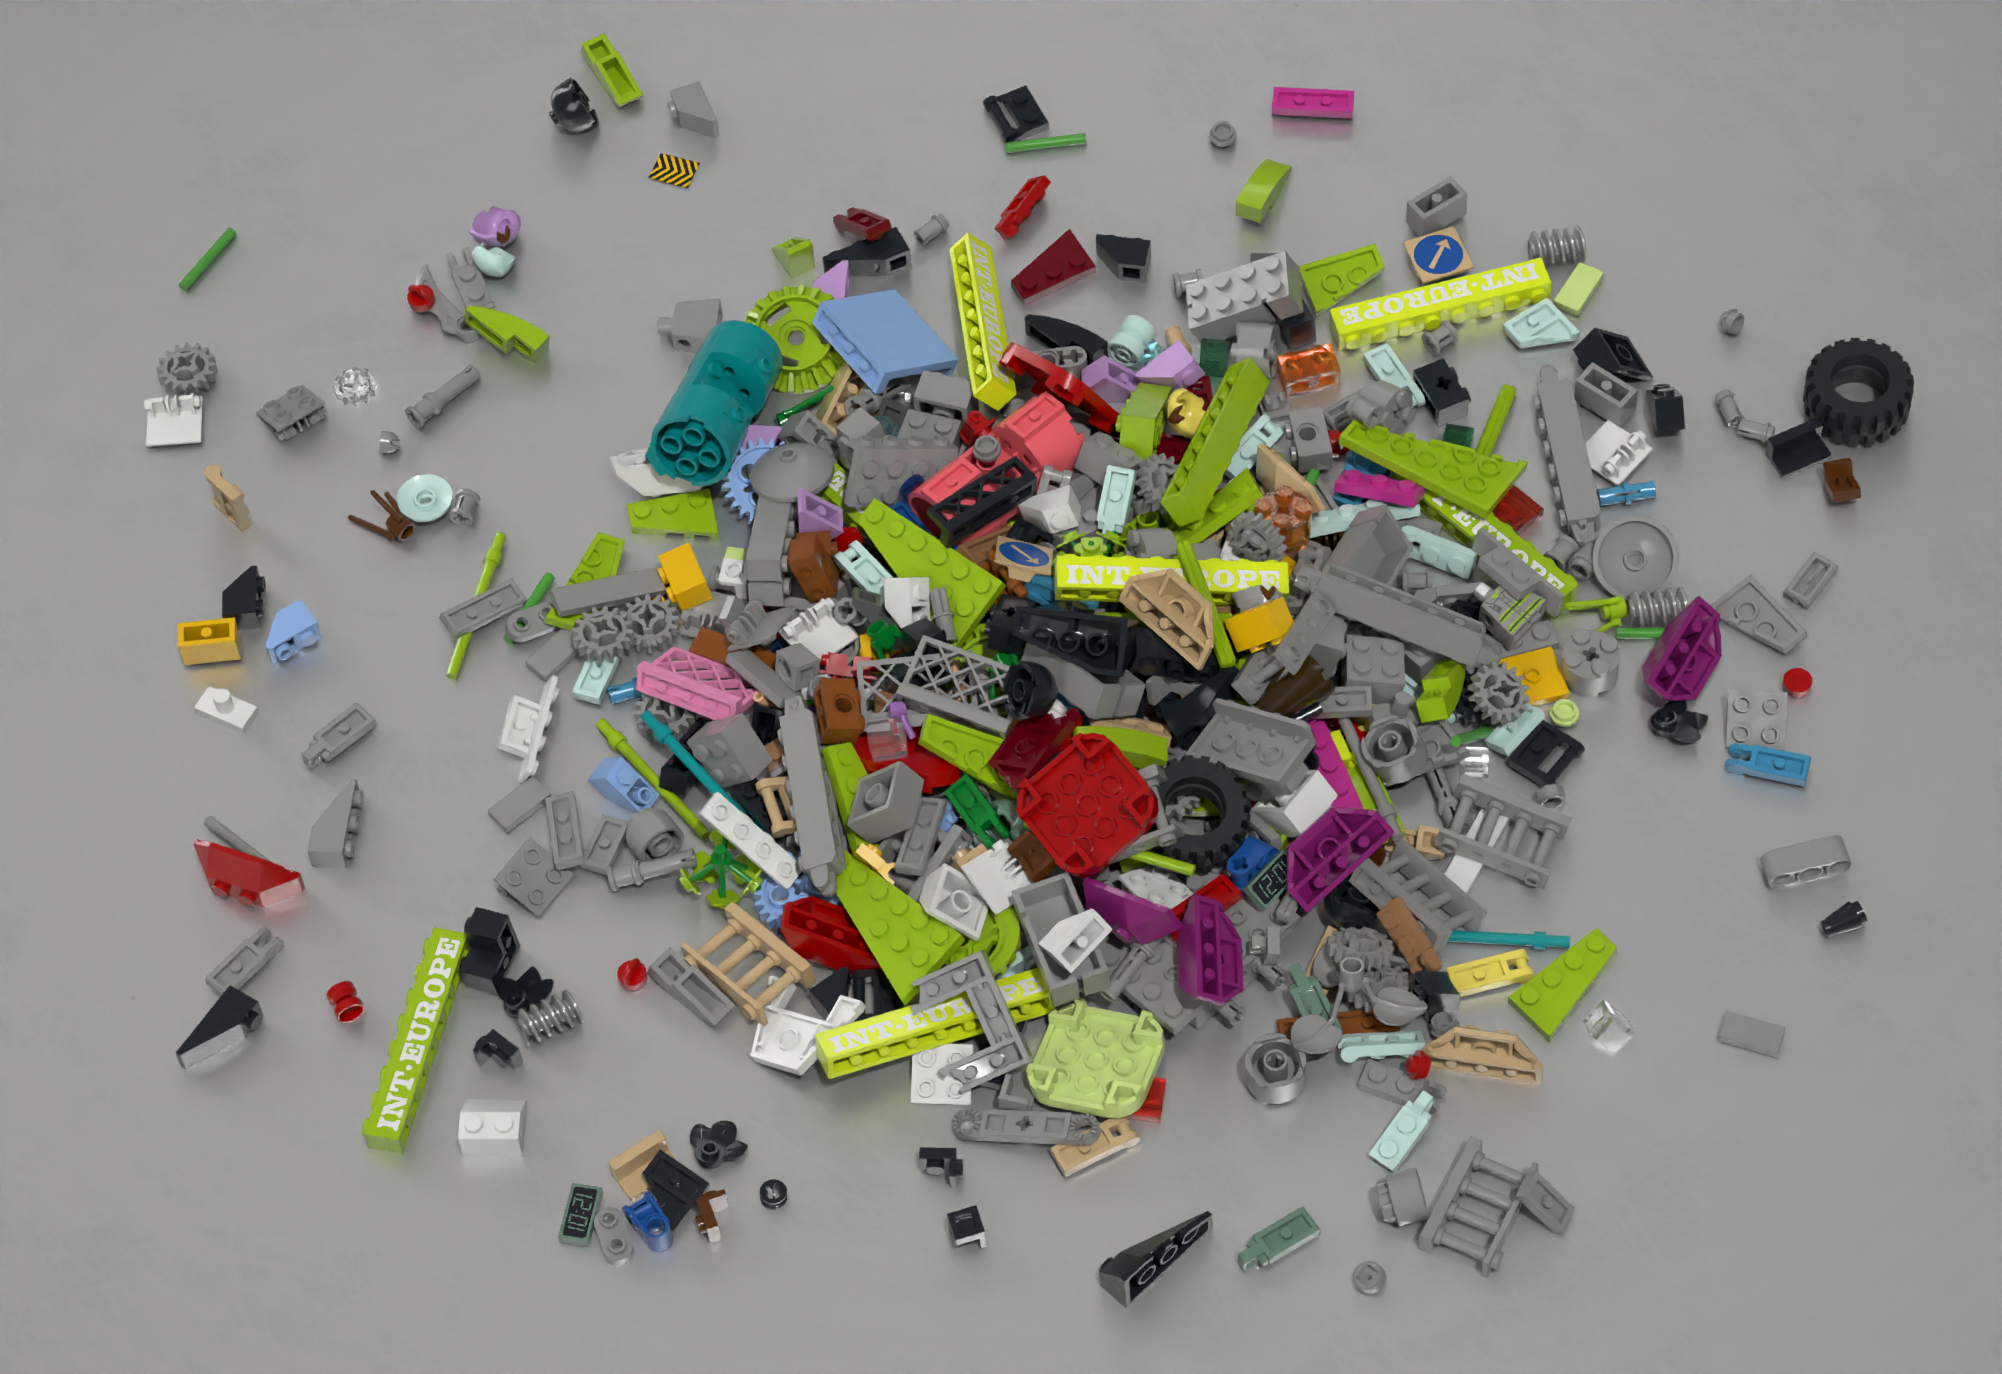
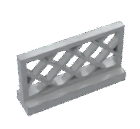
M922 636L905 678L897 689V701H902L906 706L1002 739H1005L1010 733V728L1014 721V718L1010 717L1009 714L1007 719L995 715L991 707L1006 700L1009 704L1008 695L1004 694L989 701L983 689L999 682L1003 691V680H1005L1010 666L929 636ZM926 645L939 649L942 657L926 663L923 657ZM958 656L966 659L969 667L953 673L948 660ZM920 660H921V662H922L923 665L917 667L918 664H919V662H920ZM945 663L950 675L934 681L929 668ZM985 666L992 668L996 677L980 683L975 671ZM924 670L931 682L922 687L910 684L913 675ZM972 672L977 685L961 691L956 678ZM952 680L958 693L949 697L940 695L937 686ZM980 690L985 703L976 707L968 705L964 696Z
M940 653L923 655L925 661L936 660L942 657ZM914 656L856 662L858 687L861 695V715L865 718L864 732L904 728L900 718L890 719L888 712H884L887 709V705L896 698V693L888 700L876 688L886 676L900 685V682L891 676L889 672L898 663H904L909 667L910 663L908 662H912ZM892 664L887 671L879 666ZM939 664L942 669L934 677V681L939 678L944 670L948 672L946 665ZM875 666L884 675L872 687L864 680L862 667ZM921 672L917 673L925 681L931 683ZM972 672L963 675L961 678H956L959 685L962 683L967 688L976 685ZM968 674L970 686L963 681ZM864 684L871 689L866 697ZM937 686L939 692L946 697L951 696V694L956 690V687L954 686L951 689V691L948 694H946ZM977 691L971 693L972 703H967L968 705L978 706ZM875 692L887 704L880 712L867 714L866 701ZM910 707L907 710V718L911 727L922 726L927 713Z

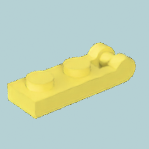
M1517 949L1446 968V975L1459 992L1460 997L1515 983L1525 984L1535 976L1532 967H1529L1527 964L1529 958L1525 949ZM1513 965L1516 966L1517 969L1510 971L1508 966Z

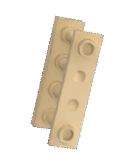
M732 901L724 908L728 919L726 922L727 926L697 951L685 942L681 944L684 955L683 959L690 966L694 964L722 993L741 1007L743 1014L749 1020L753 1021L755 1019L762 1026L768 1024L764 1007L793 982H800L807 989L816 982L815 975L809 962ZM734 934L737 936L741 934L746 939L744 944L718 966L715 967L706 960L708 956ZM760 950L766 957L736 983L725 975L752 951ZM773 966H780L785 970V974L756 999L745 992L748 987Z

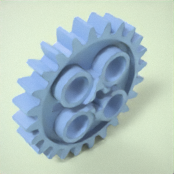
M761 437L758 439L757 446L751 440H748L746 444L747 450L741 446L728 472L721 479L726 481V483L722 484L721 491H729L725 495L724 501H733L729 510L739 509L738 519L745 515L749 516V525L754 521L757 504L753 501L752 497L758 494L754 489L749 492L743 491V489L753 487L751 480L745 479L741 472L745 470L751 472L755 462L764 453L777 447L774 446L773 438L770 439L768 445H765Z
M763 871L760 875L763 879L761 889L753 894L754 901H756L754 903L756 912H759L760 921L766 920L767 929L776 926V934L778 936L782 934L780 928L783 906L787 902H794L801 898L813 896L843 908L845 907L836 893L834 896L827 898L820 893L821 891H816L817 888L813 885L812 878L803 872L799 874L802 877L796 879L790 888L783 889ZM780 898H785V899H787L786 901H783V902H776V900H778V899H780Z

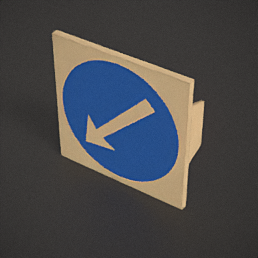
M1454 226L1403 242L1411 259V264L1422 284L1474 269V265Z
M997 536L994 562L1008 567L1009 578L1029 583L1035 574L1051 575L1052 548Z

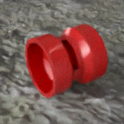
M350 981L337 983L326 993L330 1005L335 1007L334 1014L337 1020L342 1023L356 1020L365 1011L363 1002L360 998L356 997L357 990Z

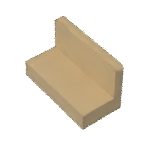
M657 1130L608 1162L612 1177L630 1201L636 1200L649 1191L642 1177V1172L660 1149L674 1158L668 1150L666 1138L660 1130Z

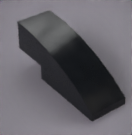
M1028 314L1024 317L1026 334L1046 349L1079 346L1087 353L1088 365L1104 355L1109 357L1107 351L1108 341L1079 325L1047 316Z
M700 717L678 740L693 757L694 755L687 741L706 723L711 722ZM673 754L661 768L659 787L686 796L698 779Z

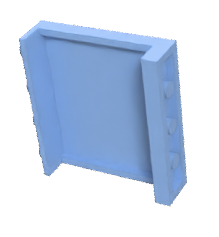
M896 289L822 301L812 321V324L875 394L884 393L890 379L921 374L923 370L929 372L939 370L940 373L951 376L959 360Z

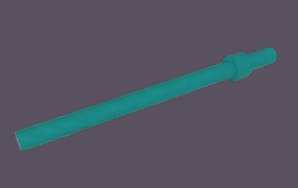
M646 710L640 718L654 732L653 736L659 743L665 744L712 795L719 792L739 811L746 814L673 736L674 732L667 724H662L649 710Z
M1453 930L1447 941L1534 946V949L1546 950V947L1570 948V936L1546 935V932L1534 931V934Z

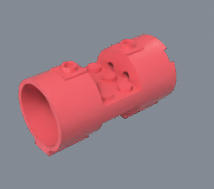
M1045 391L1038 397L1033 396L987 434L993 436L1001 445V454L997 459L991 462L977 460L974 457L972 446L912 491L907 497L908 506L936 537L941 534V529L927 515V509L1014 456L1037 477L1036 495L1044 464L1053 466L1054 470L1062 472L1064 469L1076 470L1074 466L1085 437L1082 432L1077 434L1075 428L1069 422L1072 417L1066 411L1065 405ZM1013 467L1005 472L1004 477L1017 479L1021 474ZM987 483L983 486L982 491L995 492L1000 489V484ZM966 496L961 499V504L973 506L978 503V498ZM1014 507L957 543L958 546L1004 528L1007 521L1020 511L1019 507ZM943 510L939 514L947 522L956 516V511Z

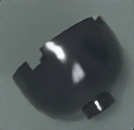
M570 77L554 89L550 99L552 111L549 112V115L556 126L561 124L568 131L581 132L599 123L595 109L589 111L590 106L588 102L590 100L575 79L572 80V77Z
M1018 661L1019 664L1012 665L1005 676L1003 694H1007L1009 704H1005V708L1010 717L1016 720L1041 718L1051 710L1058 696V687L1054 676L1049 669L1039 663Z
M1348 875L1325 896V912L1333 925L1338 929L1341 927L1345 929L1355 927L1356 929H1361L1362 927L1371 928L1379 920L1376 914L1381 909L1349 882L1351 875Z

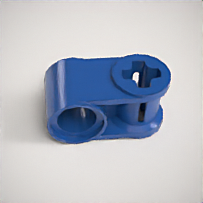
M1248 836L1241 847L1227 861V870L1231 874L1229 880L1242 893H1245L1242 888L1278 852V848L1254 836Z
M649 1191L644 1193V1197L634 1204L622 1207V1211L632 1228L639 1233L652 1251L663 1252L671 1247L673 1233L670 1222ZM661 1230L663 1231L662 1233H660V1234H658V1235H654V1234H653V1233L656 1232V1231H661Z

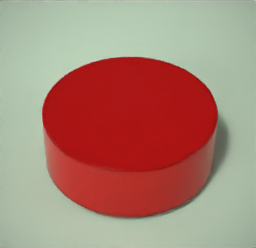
M853 526L842 527L844 533L835 537L838 551L842 553L855 540L862 545L861 533Z
M1792 668L1784 674L1783 690L1788 692V695L1791 697H1804L1811 691L1812 676L1802 668Z

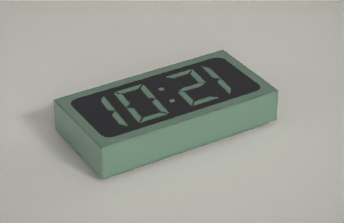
M1284 849L1279 850L1242 888L1260 911L1266 910L1287 888V852Z
M572 1183L558 1236L559 1242L583 1246L590 1245L594 1230V1218L598 1213L603 1194L602 1187Z

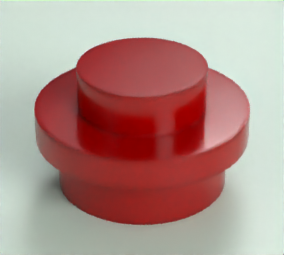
M1416 1050L1413 1055H1409L1406 1062V1072H1409L1410 1079L1418 1080L1419 1078L1425 1079L1431 1066L1430 1056L1425 1055L1424 1051Z

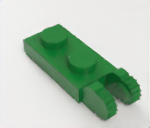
M967 773L944 791L973 833L979 836L989 849L993 848L992 845L995 844V841L985 830L992 824L995 826L996 831L1005 839L1011 835L1007 827L999 819L1000 816Z

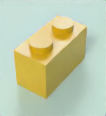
M689 542L658 555L662 567L657 568L663 583H670V587H667L666 591L672 604L678 602L681 611L713 599Z
M1283 596L1239 612L1224 620L1237 653L1249 649L1250 653L1257 652L1267 647L1266 642L1269 641L1272 646L1281 643L1294 622Z
M235 617L178 623V648L184 665L241 660V635Z

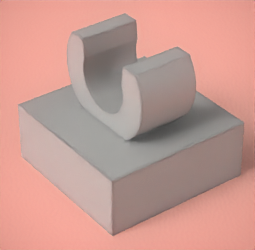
M1278 392V394L1270 396L1265 395L1258 404L1261 416L1264 413L1267 414L1274 425L1288 422V412L1291 410L1284 392Z
M1267 926L1263 936H1251L1249 953L1263 954V964L1275 965L1280 956V926Z

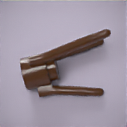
M375 490L370 491V494L390 514L386 521L388 530L353 515L348 516L349 520L386 536L391 542H394L397 538L400 541H405L415 530L414 521L408 519L400 512L396 500L389 492H385L384 496L391 506Z

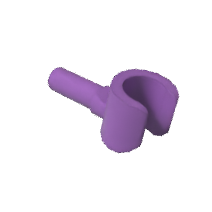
M902 701L889 703L887 710L890 719L900 718V722L909 739L915 738L916 735L907 718L905 703Z

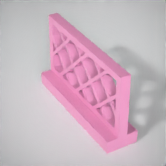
M675 646L652 663L643 661L637 667V691L713 720L743 713L755 703L753 695L758 690L756 688L745 689V687L754 686L733 668ZM678 658L683 661H672V659ZM689 669V671L676 672V670ZM700 679H714V680L701 681ZM726 688H738L739 690H725V689H726Z

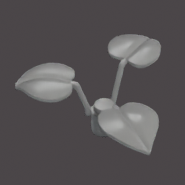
M1327 941L1316 956L1313 965V976L1325 987H1334L1339 984L1331 1017L1326 1021L1322 1016L1311 1014L1297 1019L1291 1028V1045L1295 1049L1309 1054L1326 1053L1339 1045L1342 1039V1031L1338 1027L1333 1026L1336 1020L1344 991L1355 993L1364 986L1370 1001L1375 1003L1373 1007L1374 1016L1380 1022L1390 1026H1401L1413 1021L1426 1012L1428 1005L1423 1000L1420 1001L1418 996L1398 987H1384L1379 990L1378 997H1376L1369 985V978L1364 977V962L1357 957H1346L1341 962H1335L1334 957L1328 955Z

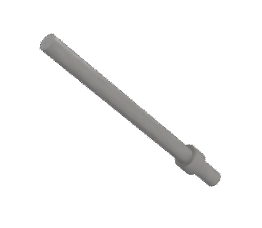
M1350 717L1337 718L1378 807L1377 812L1395 831L1391 836L1392 840L1398 841L1402 839L1403 834L1396 821L1397 813L1393 805L1388 803L1373 768L1362 753L1361 742Z

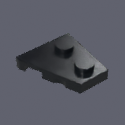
M661 1149L642 1172L643 1179L660 1209L668 1218L673 1232L678 1230L696 1206V1198L701 1197L710 1187L709 1182Z

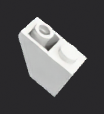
M929 577L884 579L885 608L900 628L925 617L931 621Z

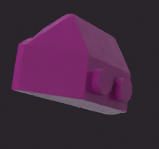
M1700 596L1696 597L1667 625L1641 668L1644 683L1664 701L1696 700L1722 657L1719 629L1720 614Z
M1331 806L1287 846V891L1304 911L1308 913L1386 842L1395 831L1376 810Z
M1086 877L1083 880L1086 909H1094L1113 929L1110 933L1115 934L1125 943L1133 941L1144 945L1180 930L1183 926L1168 907L1099 882L1091 877Z
M1193 894L1182 921L1183 926L1180 928L1177 936L1179 988L1195 999L1222 1006L1244 991L1242 940L1231 920L1223 912L1224 907L1220 901Z

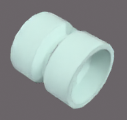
M1136 315L1126 316L1118 329V333L1114 335L1107 347L1108 354L1114 361L1125 367L1134 368L1138 366L1145 354L1144 350L1149 348L1156 336L1155 328L1142 317Z

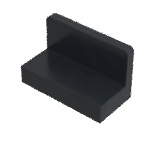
M1818 417L1768 438L1766 456L1781 478H1787L1831 459V452L1821 439L1823 425Z

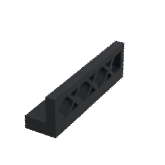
M1014 456L927 509V515L941 529L940 542L948 549L1034 496L1037 477ZM1013 467L1021 474L1017 479L1004 477L1005 472ZM987 483L1000 484V489L995 492L982 491L983 486ZM966 496L978 498V503L973 506L961 504V499ZM943 510L956 511V516L946 522L939 513Z

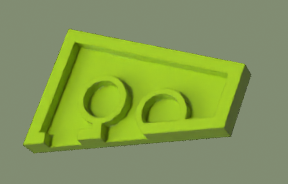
M1376 243L1298 266L1300 268L1301 282L1315 317H1318L1383 273L1385 269Z
M710 488L627 504L632 533L666 536L668 533L684 534V537L688 538L702 535L709 536L713 540H719Z

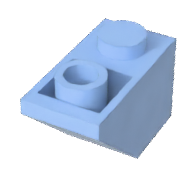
M301 599L278 611L275 615L266 643L268 656L273 665L289 659L292 654L313 645L322 638L317 620Z
M622 756L603 759L588 779L607 800L633 813L644 808H651L660 795Z

